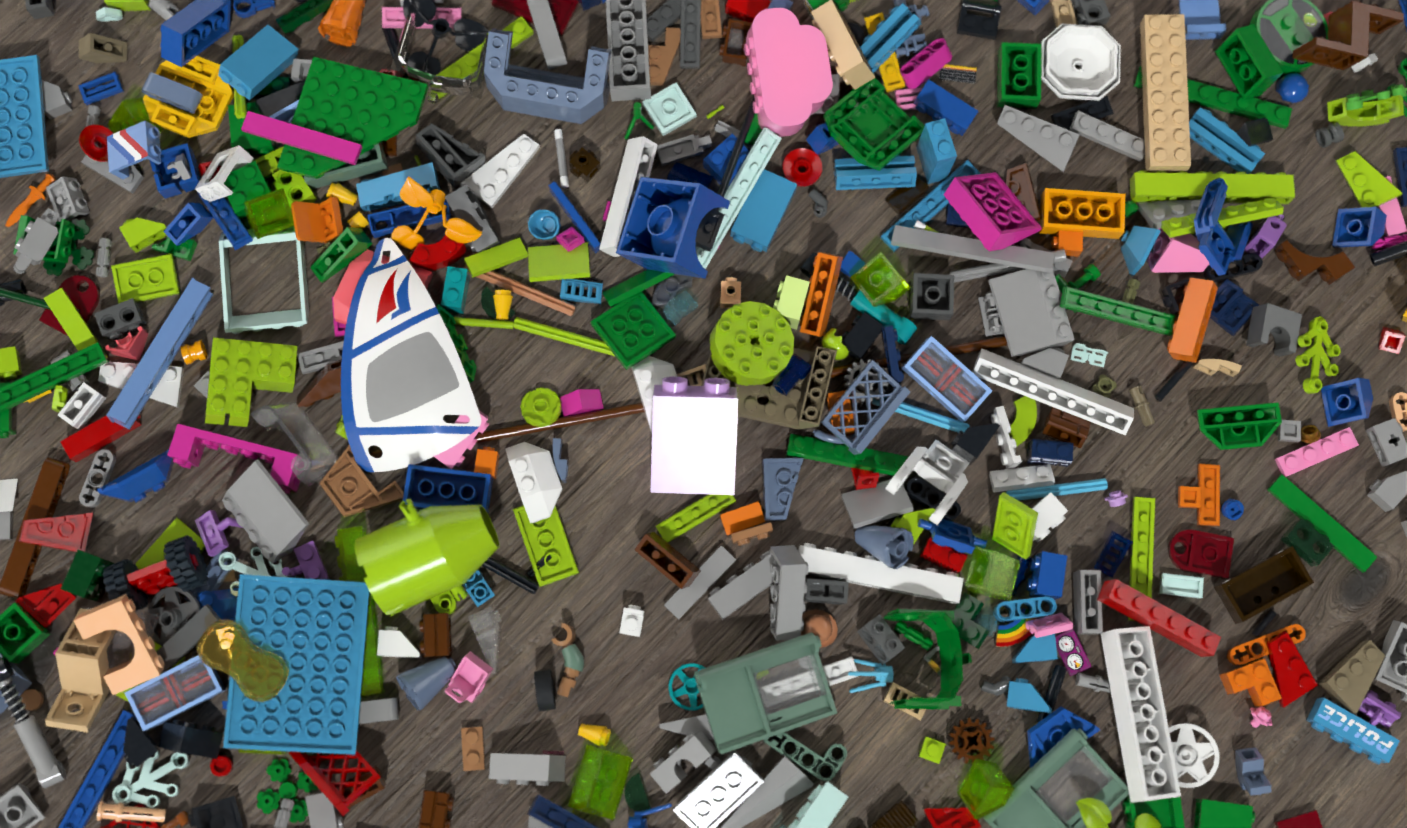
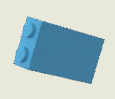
M266 25L220 64L218 76L223 82L236 89L241 96L251 100L293 63V59L297 58L299 49L271 26Z
M944 118L925 123L916 147L927 184L945 180L957 157L947 122Z
M764 169L744 202L731 229L730 236L733 237V240L740 244L747 243L755 251L767 252L796 192L797 184Z

